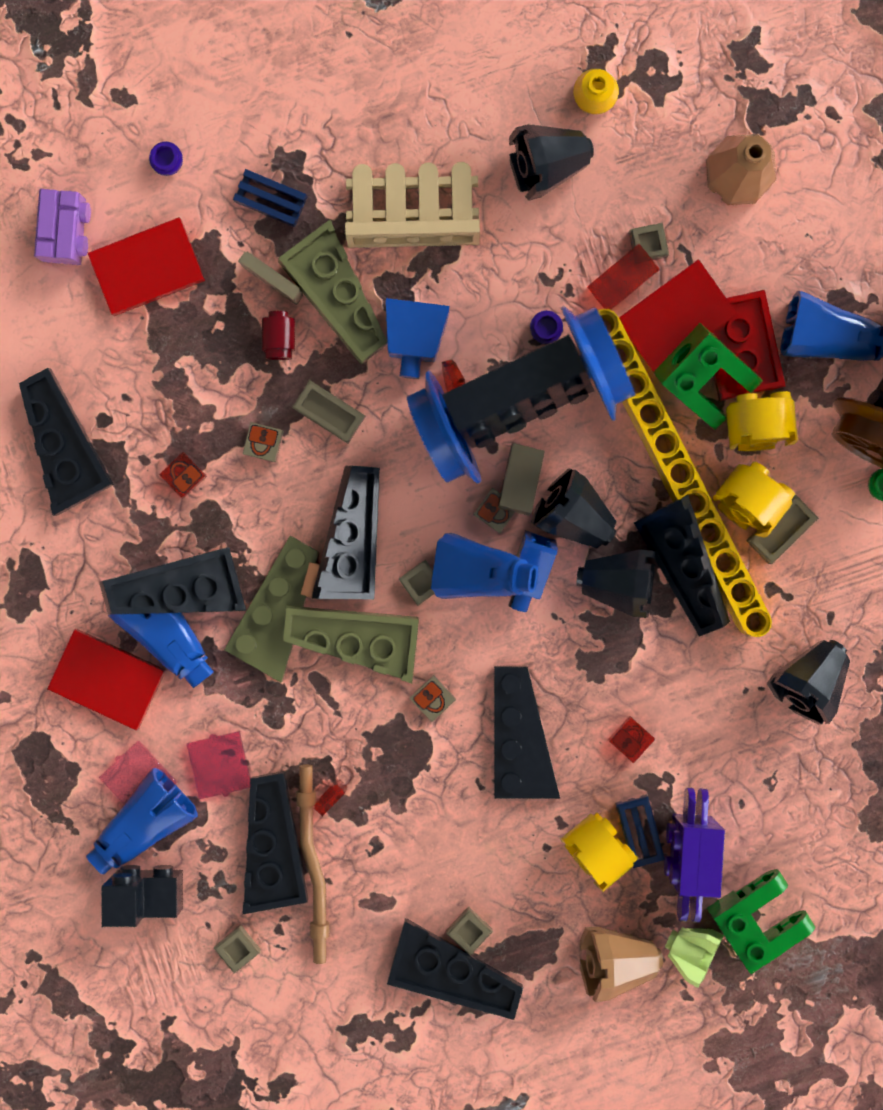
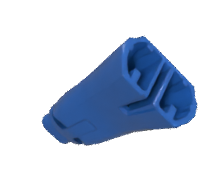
M797 291L789 303L786 323L792 325L784 329L780 345L783 356L837 358L857 361H879L883 357L882 325L866 317L838 308L805 292Z
M445 533L437 541L431 589L436 597L441 599L480 596L503 597L521 595L524 592L532 593L536 589L538 567L528 564L525 559L479 544L454 533Z
M182 613L108 615L119 627L144 646L167 670L178 676L180 680L184 677L193 688L214 672L205 662L208 657L206 655L202 657L205 654L202 645Z
M152 768L125 805L94 842L95 848L86 857L96 870L104 875L112 867L118 868L131 861L163 838L198 817L195 805L163 771Z

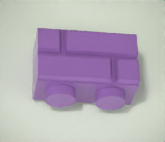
M39 189L34 257L45 263L81 265L82 256L87 255L88 239L87 236H83L84 223H89L91 208L90 204L86 203V198L75 191Z

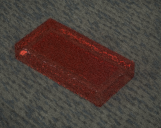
M638 244L588 285L587 288L604 309L612 310L660 271V269L643 247Z

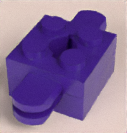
M685 788L683 814H673L672 823H668L666 828V841L671 843L670 856H665L664 874L669 876L670 884L678 892L677 917L679 921L688 920L689 903L692 922H700L702 918L703 897L721 898L725 829L712 816H708L709 793L707 789L702 788L698 790L697 800L694 788Z

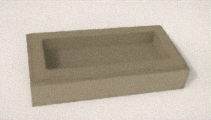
M248 251L247 253L244 252L238 260L244 269L295 305L303 297L299 287Z
M309 380L292 407L348 444L366 417L311 380Z
M516 443L511 445L497 508L527 516L531 515L545 451Z
M795 495L792 498L791 507L768 537L763 538L753 534L746 541L768 564H773L819 518Z

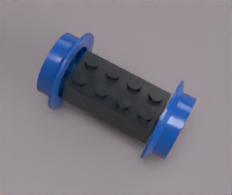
M561 307L580 353L577 352L570 335H567L444 393L431 371L426 372L425 388L407 396V402L420 437L435 467L447 483L465 474L477 484L481 483V475L471 448L476 446L477 448L486 447L496 440L495 437L506 432L509 434L516 433L524 429L529 421L536 418H548L554 415L559 407L568 403L571 405L578 404L589 397V393L594 392L590 378H592L611 420H616V404L635 396V392L596 307L577 316L566 307Z

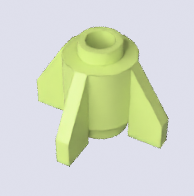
M681 927L679 932L673 930L665 945V948L670 950L668 958L671 959L686 982L699 988L724 935L713 929Z

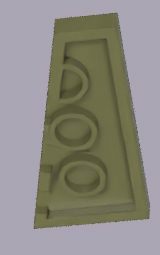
M328 220L278 258V263L361 365L387 345V339L371 305L365 298L362 286L350 266L348 256L335 234L331 220Z
M293 536L288 538L224 649L281 683L283 682L289 656L293 648V644L283 641L286 606L304 607L306 596L301 595L309 563H317L319 551Z
M286 606L283 641L321 654H328L340 658L342 661L351 664L355 663L370 668L375 672L384 675L388 674L412 684L419 618L415 616Z

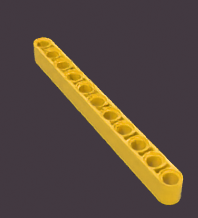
M610 309L598 310L601 318L608 320L611 324L609 335L615 348L622 349L626 354V361L623 365L628 377H635L641 383L640 392L622 403L669 496L674 502L687 494L688 496L691 494L696 495L701 502L699 510L694 513L700 532L706 524L712 525L715 529L714 539L711 542L704 541L723 602L738 630L743 634L752 637L764 636L771 628V616L628 334L614 311ZM642 407L653 408L656 413L654 423L649 424L641 419L640 412ZM658 436H665L670 440L671 448L668 453H661L657 450L655 443ZM675 465H680L685 470L686 477L682 483H677L671 478V469ZM725 553L730 558V566L726 571L722 572L716 566V559L720 554ZM737 583H741L745 588V595L739 601H735L731 595V589ZM755 612L759 615L760 624L756 629L749 630L746 620L751 613Z

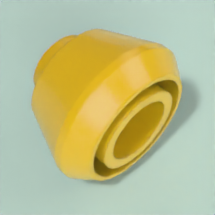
M590 69L583 72L577 78L573 89L575 102L583 111L589 114H602L610 110L616 103L619 93L615 78L603 69Z

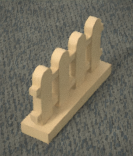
M465 162L454 164L451 176L438 177V168L433 163L422 164L418 171V177H406L404 167L398 163H393L386 168L385 178H373L372 170L368 165H357L353 169L352 179H346V190H353V211H346L347 222H345L348 248L479 245V208H472V187H478V176H471V167ZM419 188V209H406V189ZM439 188H452V208L439 209ZM373 189H386V210H373Z

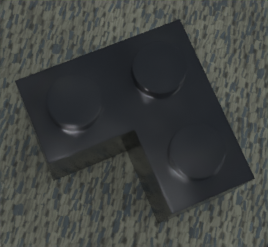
M125 865L120 867V870H117L102 885V927H136L143 918H177L183 910V870H173L172 865L154 866L153 870H140L139 865Z

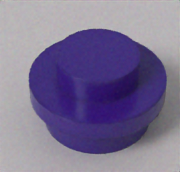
M165 141L156 144L152 148L149 161L152 168L158 174L170 176L177 173L182 167L183 155L178 146Z
M541 311L531 321V335L541 344H550L560 338L563 332V322L555 312Z

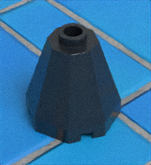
M527 124L516 127L509 136V146L515 145L516 151L509 154L510 165L517 188L521 193L528 191L525 196L528 201L541 198L585 169L591 163V158L594 155L591 139L578 130Z
M568 468L547 489L552 492L547 501L543 498L540 499L535 508L531 523L546 533L594 548L608 545L616 535V530L614 529L616 524L615 518L588 479L577 470Z
M636 550L586 560L584 567H578L576 585L582 587V594L632 617L648 618L650 610H643L644 605L651 604L655 564L649 563V557L655 558L656 551Z
M825 640L819 641L776 671L767 682V685L774 697L782 702L784 697H786L792 703L789 709L794 713L818 725L823 724V722L830 724L837 714L850 664V659L846 654L847 650L835 640H829V642Z

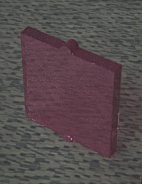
M240 731L219 736L213 733L209 738L186 744L199 799L221 794L227 797L230 792L250 788L251 776Z
M139 740L122 756H116V762L99 777L124 805L152 768H157L163 772L160 780L167 776L168 780L163 785L167 791L178 782Z

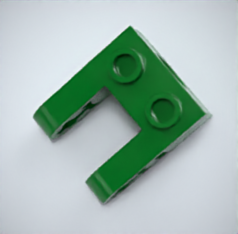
M701 323L694 328L654 371V374L665 388L714 430L727 419V416L699 390L720 368H723L750 393L763 382L750 367Z
M778 869L764 873L737 892L733 890L706 908L750 975L808 937L816 928L805 910L791 914L764 933L752 917V913L787 889L788 883Z

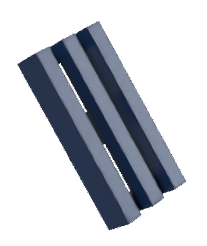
M245 169L243 180L238 185L239 189L237 194L235 193L233 201L295 227L307 200V194ZM251 181L298 200V202L294 204L249 184ZM248 192L291 210L293 214L292 216L286 215L244 196Z
M647 794L637 799L631 798L625 802H616L615 805L626 844L637 856L625 810L630 809L643 858L634 862L633 868L665 860ZM641 805L644 808L656 853L651 856L637 809Z

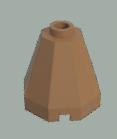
M760 135L726 136L706 159L708 188L714 193L717 192L722 197L721 200L727 205L755 204L776 181L775 152L772 146Z
M598 926L585 927L580 939V951L586 949V960L580 959V970L586 994L593 996L592 999L595 1002L609 1001L656 978L659 969L663 967L662 952L650 940Z

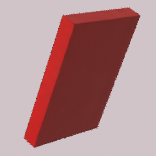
M180 217L88 253L107 305L113 316L206 281Z
M698 259L621 315L619 319L630 340L654 372L699 323L710 332H713L738 313Z
M765 290L727 298L738 314L711 333L763 380L752 393L757 394L786 387ZM720 368L713 375L719 402L750 393L723 368Z
M74 629L47 690L137 731L143 722L166 670L79 629Z

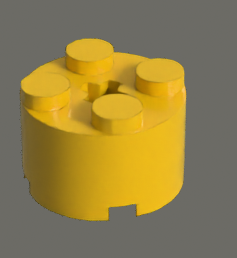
M791 392L772 393L770 398H758L757 394L754 393L742 394L737 396V402L730 403L726 408L729 447L731 450L738 446V451H763L775 449V445L780 441L785 442V447L798 442L794 400L791 399Z
M753 461L750 466L738 464L715 493L713 501L720 500L721 503L718 505V509L733 523L744 530L751 526L757 529L754 535L766 538L791 507L795 492L789 486L777 483L768 476V469L758 462Z
M596 812L594 815L590 813L560 840L565 844V848L587 875L592 876L595 879L594 884L604 892L634 867L633 863L638 858L627 844L623 845L618 838H614L618 833L605 817L602 818Z

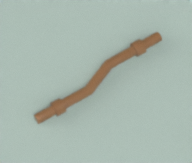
M305 764L299 766L300 790L296 792V805L300 807V847L313 885V921L310 922V937L313 939V962L315 964L326 963V938L329 937V922L326 921V882L313 844V806L316 805V791L313 790V766Z

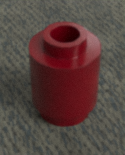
M269 311L268 317L262 318V351H265L267 360L292 359V352L295 351V318L288 317L287 311Z

